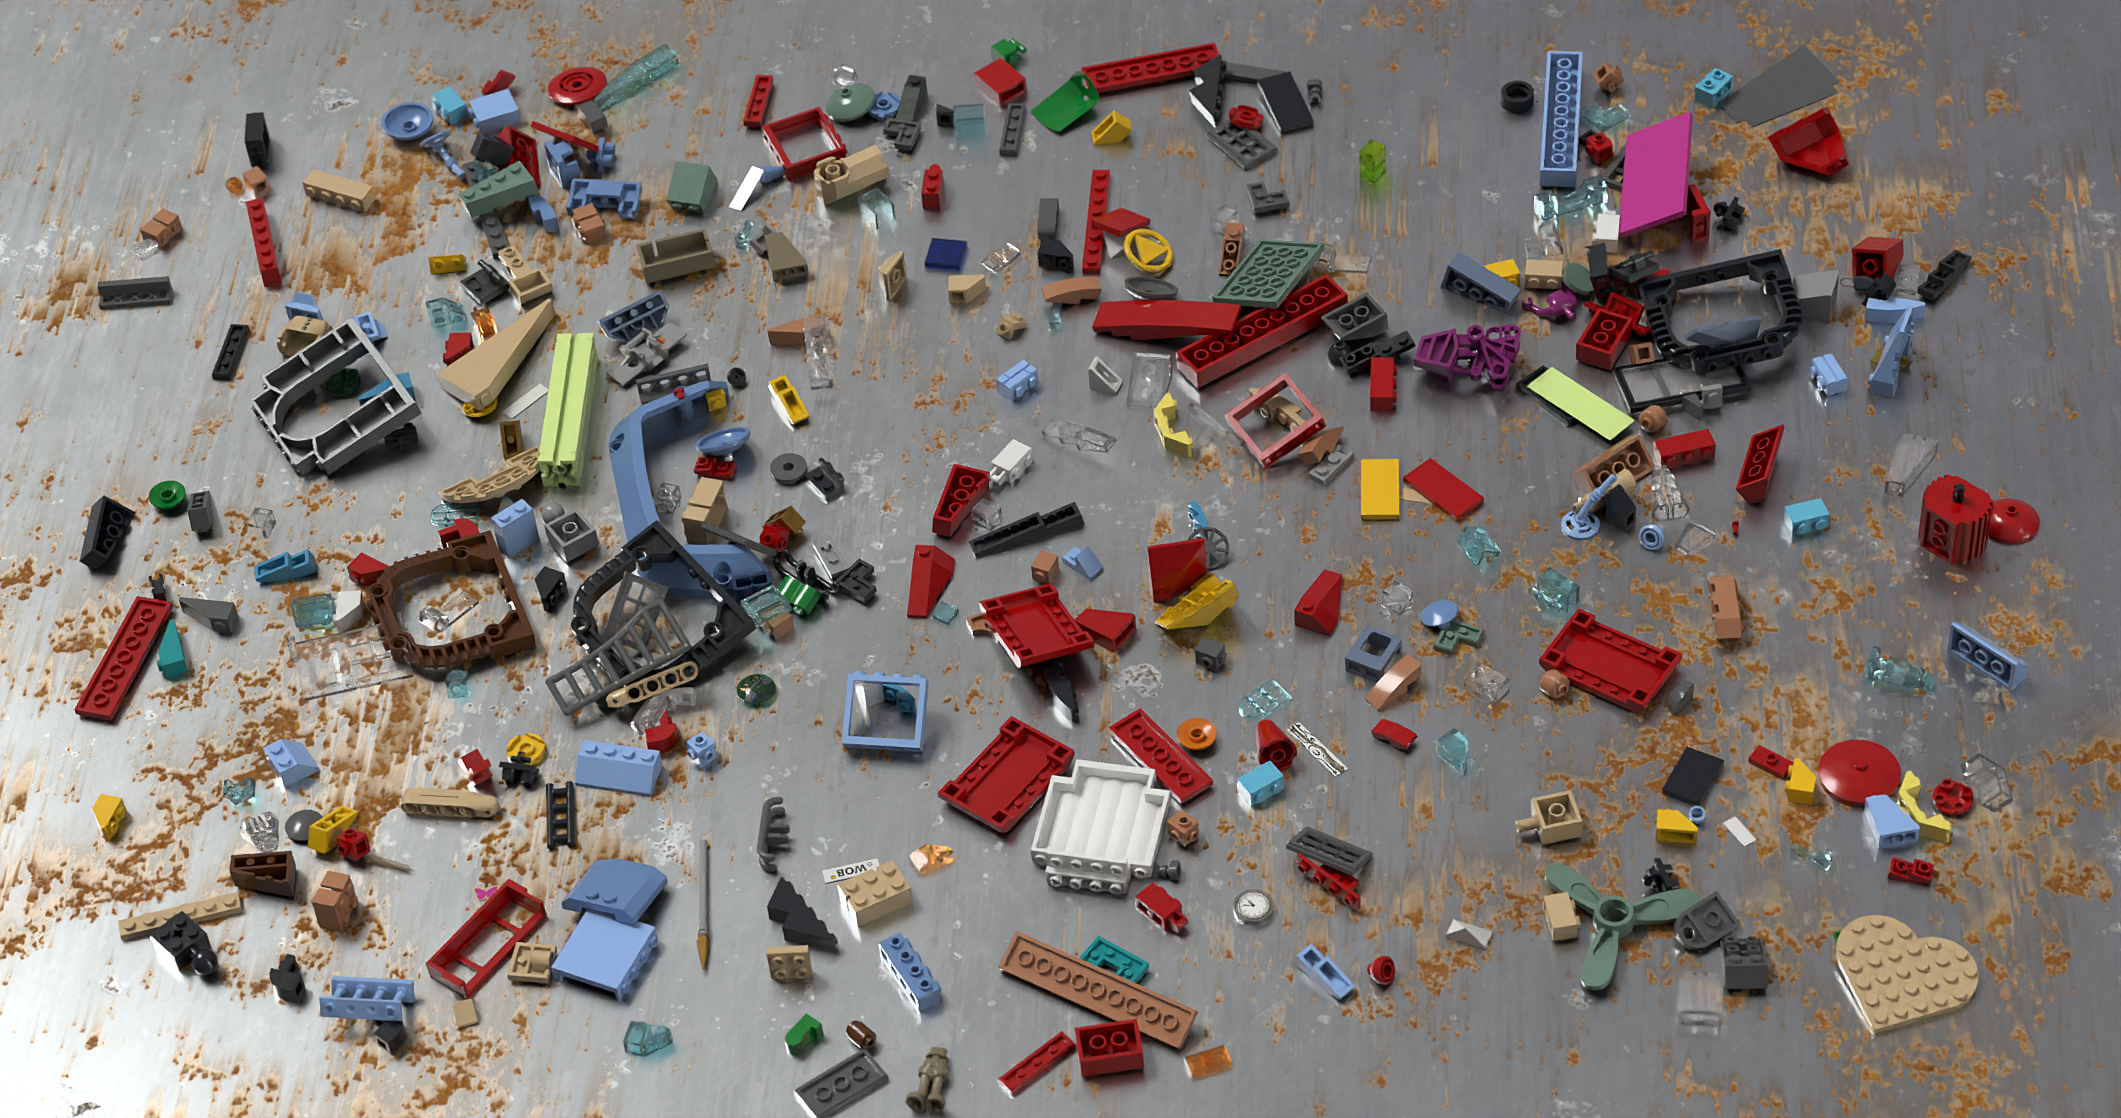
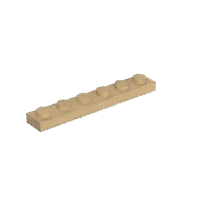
M234 892L118 920L121 940L124 941L149 935L181 911L195 923L242 912L239 893Z

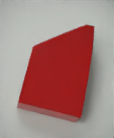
M500 69L493 81L488 80L481 92L484 95L506 90L516 77L513 73Z

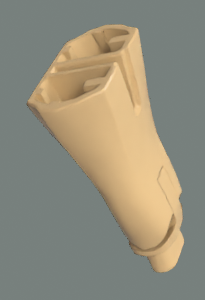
M1627 469L1616 475L1618 479L1604 493V496L1598 500V503H1594L1588 513L1606 506L1607 492L1618 484L1623 487L1630 499H1633L1637 484L1632 473ZM1591 492L1586 494L1584 498L1580 497L1578 502L1573 504L1572 510L1575 515L1579 513Z

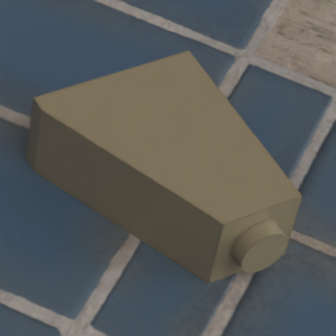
M782 232L764 235L773 280L808 274L807 261Z

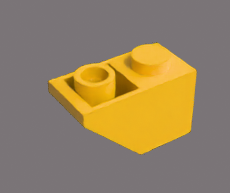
M1795 758L1794 765H1789L1788 777H1791L1790 781L1786 780L1785 793H1788L1789 802L1812 805L1816 776L1799 758Z
M100 794L92 810L105 840H110L113 833L117 831L121 819L126 815V807L122 798Z

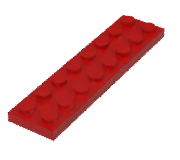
M1214 42L1081 67V72L1088 76L1097 92L1101 93L1194 75V69L1219 56V52ZM1083 79L1085 87L1089 88L1087 81Z
M141 596L135 598L74 709L77 715L112 721L173 608L172 602Z

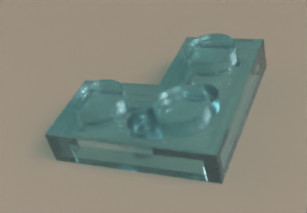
M1595 102L1580 109V115L1601 132L1607 131L1630 117V112L1619 103L1607 110L1602 109Z

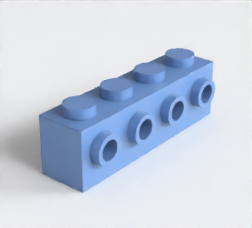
M899 932L878 943L881 957L919 1012L941 1002L940 992H942L940 984L937 980L934 981L932 979L929 968L922 965L918 952L914 953L908 938L905 939Z

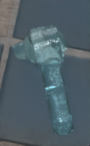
M747 220L744 223L745 226L742 232H738V235L734 237L737 249L748 247L747 237L753 227L751 220Z
M1053 302V312L1048 316V327L1052 330H1057L1062 326L1059 315L1062 303Z
M1798 843L1791 846L1792 853L1814 860L1815 865L1820 869H1826L1832 862V852L1829 849L1816 853L1799 846Z

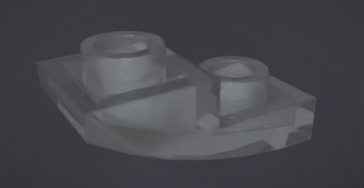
M1006 242L997 252L992 250L981 264L995 273L1012 263L1021 253L1017 248Z

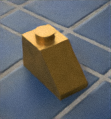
M520 420L499 422L504 459L521 454L522 433Z
M789 506L772 514L763 524L762 528L764 529L765 524H776L790 530L788 538L791 536L796 537L802 532V526L806 521L792 506Z

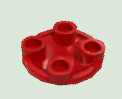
M1946 778L1934 789L1932 794L1933 803L1938 810L1945 814H1963L1972 807L1974 800L1973 789L1960 782Z

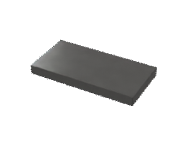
M864 1048L796 1088L794 1093L814 1118H825L887 1081L888 1075Z

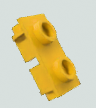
M464 254L428 257L431 274L466 271V256Z

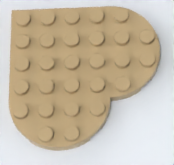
M1868 915L1857 918L1847 924L1839 934L1836 944L1838 965L1873 1034L1957 1010L1970 1001L1977 988L1978 968L1973 957L1962 946L1951 940L1939 937L1918 939L1907 925L1897 919L1883 915Z

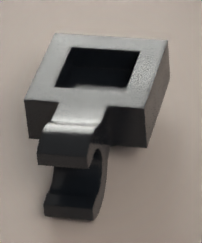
M160 573L157 580H153L152 576H149V583L154 588L152 589L154 599L167 601L163 575Z

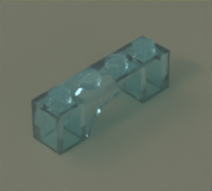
M1601 175L1584 179L1580 187L1569 195L1557 196L1551 190L1534 194V211L1542 222L1607 202L1608 186Z

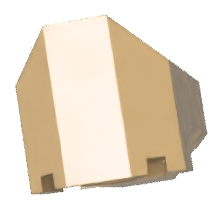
M873 145L849 157L840 158V160H835V157H828L819 161L816 165L817 169L814 170L817 198L825 206L890 177L887 162L883 163L881 159L884 157L883 153L876 145Z

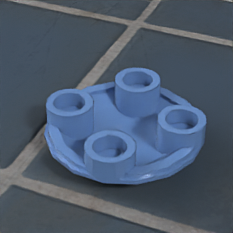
M1435 601L1423 609L1420 615L1421 622L1424 626H1438L1440 629H1445L1449 626V622L1459 613V609L1453 601Z

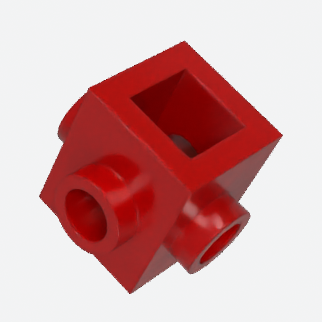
M1601 132L1587 137L1585 151L1596 163H1600L1612 158L1613 144Z
M765 524L764 529L760 533L759 543L775 549V552H783L788 544L787 538L790 530L776 524Z
M347 829L336 837L337 848L342 856L357 860L371 852L368 836L365 833L355 829Z

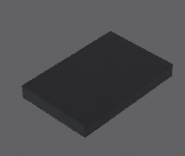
M1686 747L1663 786L1662 793L1695 806H1700L1722 769L1724 760Z

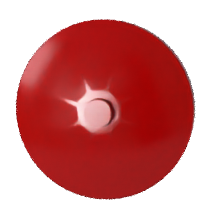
M1854 739L1837 743L1823 754L1819 762L1818 778L1823 790L1832 799L1844 805L1863 808L1865 807L1867 797L1886 794L1891 798L1896 793L1900 785L1901 768L1896 757L1884 746L1868 740Z

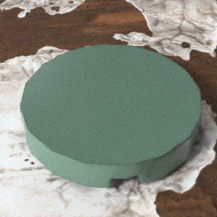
M1569 263L1562 270L1564 275L1562 277L1563 281L1573 292L1589 295L1594 290L1589 277L1590 271L1586 267L1577 263Z

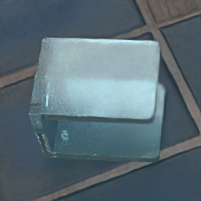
M984 104L953 106L955 138L986 135Z
M878 188L858 197L860 214L875 230L879 229L877 213L873 210L877 207L892 221L896 220L894 204ZM869 198H873L872 203L868 205L866 201Z

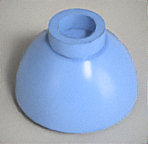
M1649 524L1641 528L1639 540L1646 549L1655 551L1664 544L1665 533L1658 525Z

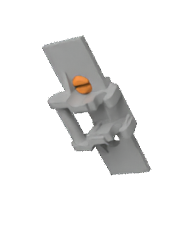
M668 322L654 334L648 329L643 328L641 333L630 342L619 347L622 354L626 357L607 371L606 374L624 387L641 372L645 373L652 370L668 357V351L686 337L687 333L671 322ZM646 338L648 345L645 349L640 351L634 348ZM632 363H638L635 367H629Z

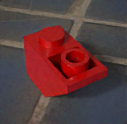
M471 332L449 333V339L445 342L446 353H443V363L447 367L473 350L474 343Z

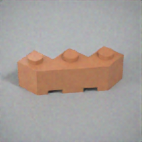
M1732 575L1707 576L1708 596L1711 597V612L1715 624V638L1741 637V633H1744V621L1740 620L1741 603L1740 600H1737L1736 595L1737 580Z

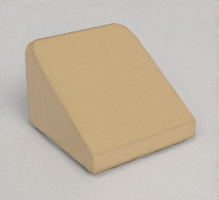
M472 999L452 1004L458 1028L478 1023Z

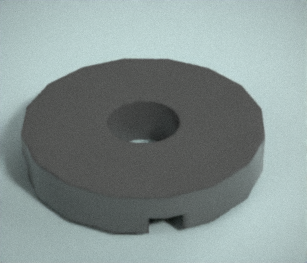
M785 453L772 461L770 473L778 483L784 485L794 484L797 480L800 479L801 481L804 478V475L807 473V463L798 454ZM786 468H793L792 470H789V471H786V470H785Z

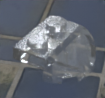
M668 695L650 697L642 704L630 723L636 734L643 735L645 729L656 726L671 703Z

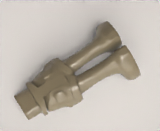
M932 1047L930 1052L927 1053L926 1059L918 1071L920 1078L918 1092H910L906 1097V1104L909 1108L917 1112H924L926 1105L928 1112L932 1114L941 1112L944 1109L945 1099L940 1093L942 1083L947 1080L949 1073L947 1069V1049ZM933 1082L932 1092H931V1094L928 1096L927 1104H926V1096H927L928 1088H929L930 1083Z

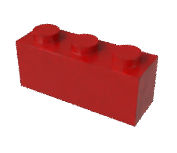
M1371 357L1370 410L1393 411V403L1397 402V392H1393V390H1397V378H1393V376H1397V365H1394V358Z
M1709 429L1655 440L1653 454L1660 469L1671 468L1715 458L1716 443Z

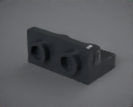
M820 458V466L806 473L804 477L809 485L827 501L844 491L843 482L845 480L840 472L837 473L830 462Z

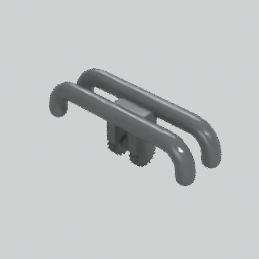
M772 797L762 807L757 855L759 856L758 860L761 868L770 872H775L777 865L768 863L773 862L776 858L774 854L767 853L768 845H781L789 841V837L785 834L790 833V826L786 824H771L774 816L785 813L783 807L770 809L774 805L782 804V797Z

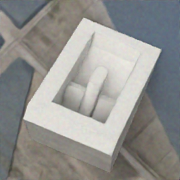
M1098 356L1094 358L1088 369L1090 388L1115 394L1123 380Z
M859 683L855 685L866 707L884 701L882 684Z

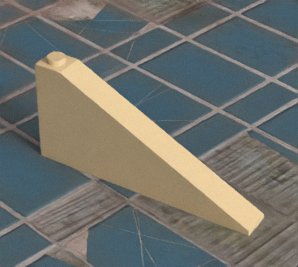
M547 299L437 373L441 388L479 411L493 402L556 313L551 299Z

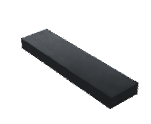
M230 325L212 372L213 379H231L249 332L248 325Z

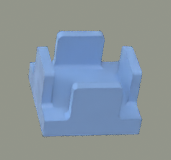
M550 140L544 142L550 171L562 188L568 187V180L580 175L579 164L576 160L564 164L563 158L572 154L573 149L567 141L553 145Z

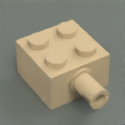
M1571 790L1531 798L1532 818L1515 821L1518 833L1534 829L1538 831L1542 845L1582 837L1583 821Z

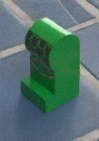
M805 1013L785 1035L787 1052L792 1055H798L804 1051L805 1045L813 1037L819 1039L824 1034L822 1023Z

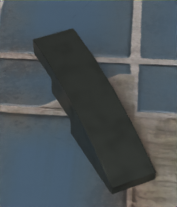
M1958 250L1953 251L1939 261L1937 269L1928 274L1927 281L1918 287L1917 294L1934 300L1960 275L1972 257Z

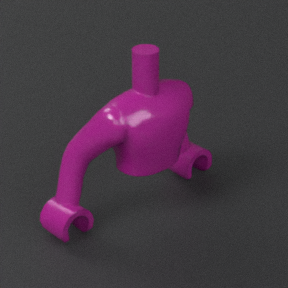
M1562 281L1563 291H1555L1547 297L1546 302L1549 308L1541 309L1533 304V299L1528 297V303L1522 300V309L1524 311L1531 310L1541 317H1554L1565 314L1572 321L1576 318V315L1571 310L1576 307L1577 299L1573 291Z

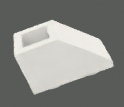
M361 590L338 592V599L334 601L336 614H333V624L337 625L339 633H343L363 618L364 599Z

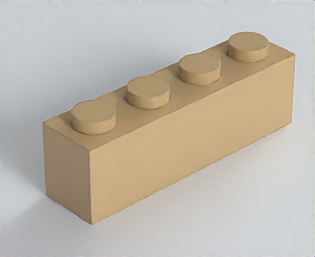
M315 169L302 182L307 196L366 212L376 199L373 186Z

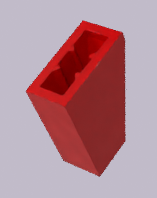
M1086 608L1075 618L1082 631H1087L1093 638L1094 643L1113 653L1136 629V617L1132 613Z

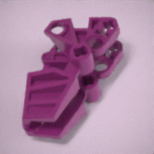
M1513 324L1494 326L1487 329L1486 335H1484V330L1481 326L1472 325L1468 328L1467 334H1456V328L1421 336L1413 367L1418 371L1450 383L1453 375L1469 376L1472 381L1476 382L1480 380L1484 371L1493 390L1505 389L1510 377L1508 372L1510 362L1515 364L1520 351L1521 330ZM1510 331H1514L1515 337L1511 336ZM1496 332L1499 338L1490 339L1489 334ZM1458 360H1468L1473 363L1472 368H1463L1458 365ZM1502 378L1504 380L1501 385L1493 383L1494 379Z

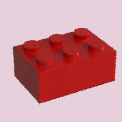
M1598 308L1576 343V360L1611 370L1632 335L1633 318Z
M1137 1019L1074 1028L1081 1077L1144 1068L1143 1050Z

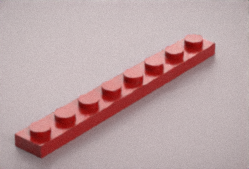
M1092 170L1082 273L1100 274L1104 241L1103 230L1093 227L1091 220L1107 212L1110 170Z

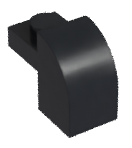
M287 954L284 961L280 962L278 969H270L269 977L274 992L280 999L297 1003L305 985L302 976L296 974L299 967L295 955Z
M373 1020L374 1025L378 1027L373 1033L376 1045L392 1055L403 1045L406 1039L403 1020Z

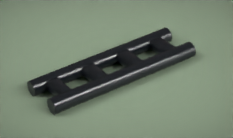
M567 781L565 788L554 789L552 783L546 784L547 849L549 850L555 849V843L567 842L569 848L575 846L574 787L572 781ZM566 795V803L554 804V797ZM566 811V818L554 820V812ZM567 826V834L555 835L556 827Z

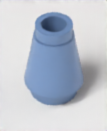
M761 167L760 169L764 171L759 178V182L766 184L784 176L783 167Z

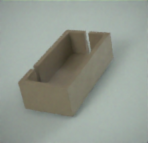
M705 228L655 240L658 256L654 255L652 241L636 245L638 259L646 284L716 267L713 250Z

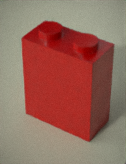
M1002 58L973 73L975 87L999 107L1027 91L1026 78Z

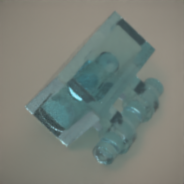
M1549 567L1537 578V589L1531 587L1528 593L1536 601L1545 603L1551 610L1558 612L1564 610L1568 612L1579 602L1580 586Z
M331 593L293 599L291 610L296 628H309L317 624L328 625L333 622V614H336L334 607L335 597L332 598Z

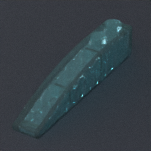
M667 44L658 47L618 74L594 99V103L602 112L679 67L678 53Z

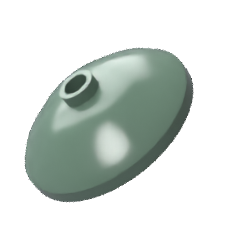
M852 83L845 85L829 97L826 103L827 115L832 120L838 122L857 119L871 109L875 102V93L866 84Z

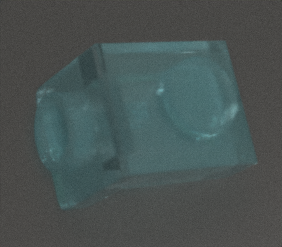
M453 670L447 674L445 681L449 699L467 697V671Z
M249 777L234 784L229 779L224 780L223 794L237 805L255 796V780Z

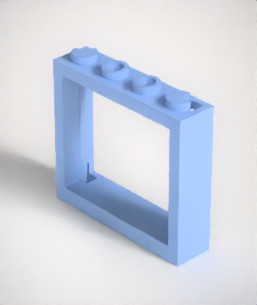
M860 671L848 674L841 744L845 748L923 752L929 691L928 680L922 675L905 677L903 674H893V676H885L884 673L878 672L873 675H866L865 672ZM855 682L920 686L915 739L850 736Z

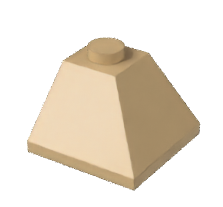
M903 251L888 257L877 270L879 283L886 299L889 301L907 278Z

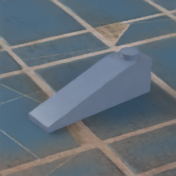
M1744 317L1740 319L1741 322L1734 324L1731 320L1719 326L1713 324L1696 328L1684 337L1685 340L1708 345L1711 348L1755 339L1758 336L1761 317Z

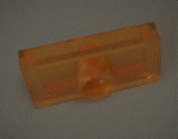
M1225 1045L1184 1057L1191 1077L1232 1065Z

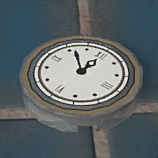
M1251 889L1241 892L1235 897L1233 913L1235 918L1242 924L1259 926L1272 918L1274 904L1272 898L1266 892Z

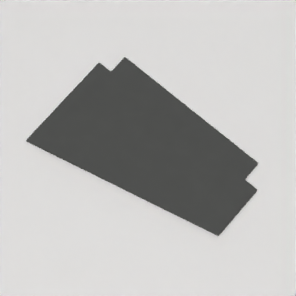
M1804 45L1718 102V104L1736 123L1745 120L1751 127H1754L1838 93L1832 85L1839 81Z

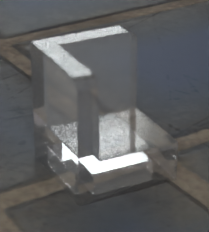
M255 507L247 522L248 526L261 528L264 538H269L276 524L273 510Z

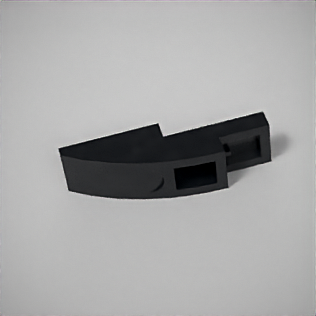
M1406 330L1376 346L1371 342L1339 359L1347 373L1364 372L1371 370V357L1394 358V362L1401 360L1400 354L1416 346Z
M1051 659V667L1044 668L1048 693L1058 710L1071 722H1076V714H1079L1078 702L1073 700L1076 699L1075 687H1071L1070 680H1065V674L1060 672L1063 670L1062 659Z

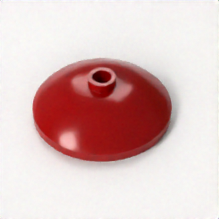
M2012 498L1993 501L1989 537L2002 543L2017 544L2028 541L2036 535L2039 530L2040 518L2031 505Z

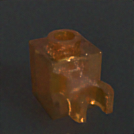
M484 303L483 308L480 310L474 307V312L470 314L473 326L480 339L498 333L495 320L486 304Z

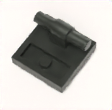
M1653 250L1632 255L1629 259L1608 269L1610 275L1627 283H1635L1640 278L1652 276L1653 273L1660 271L1658 263L1649 260V258L1654 257Z
M480 259L477 264L482 269L461 280L460 285L482 305L510 287L508 281L491 264H487L483 259Z

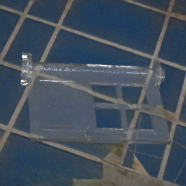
M401 612L397 613L398 620L396 622L400 631L405 632L409 630L407 620L402 619ZM378 625L296 642L295 636L287 637L292 664L298 663L304 701L414 677L412 666L405 661L399 662L400 669L379 674L377 660L390 658L391 656L389 653L376 656L374 642L384 640L378 635ZM370 643L372 657L351 661L349 648ZM373 661L375 675L354 679L352 666Z

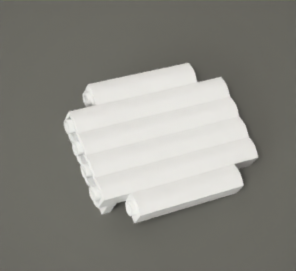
M1077 759L1072 778L1051 776L1031 847L1032 861L1040 865L1047 864L1045 871L1046 883L1055 887L1067 885L1073 889L1088 888L1094 892L1108 891L1118 895L1127 893L1131 874L1138 878L1151 877L1171 802L1170 790L1154 789L1156 782L1155 769Z

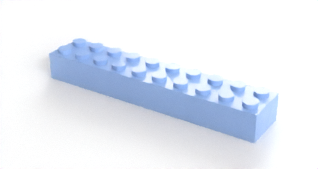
M1547 52L1540 186L1576 187L1583 52Z

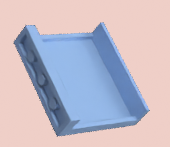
M587 909L551 967L554 980L562 982L566 976L615 992L617 1001H620L623 995L627 994L632 980L638 976L642 964L647 961L649 952L657 945L658 936L655 927L638 921L634 925L616 921L615 914Z

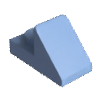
M1086 546L1082 551L1074 547L1062 557L1064 564L1090 581L1104 570L1089 546Z

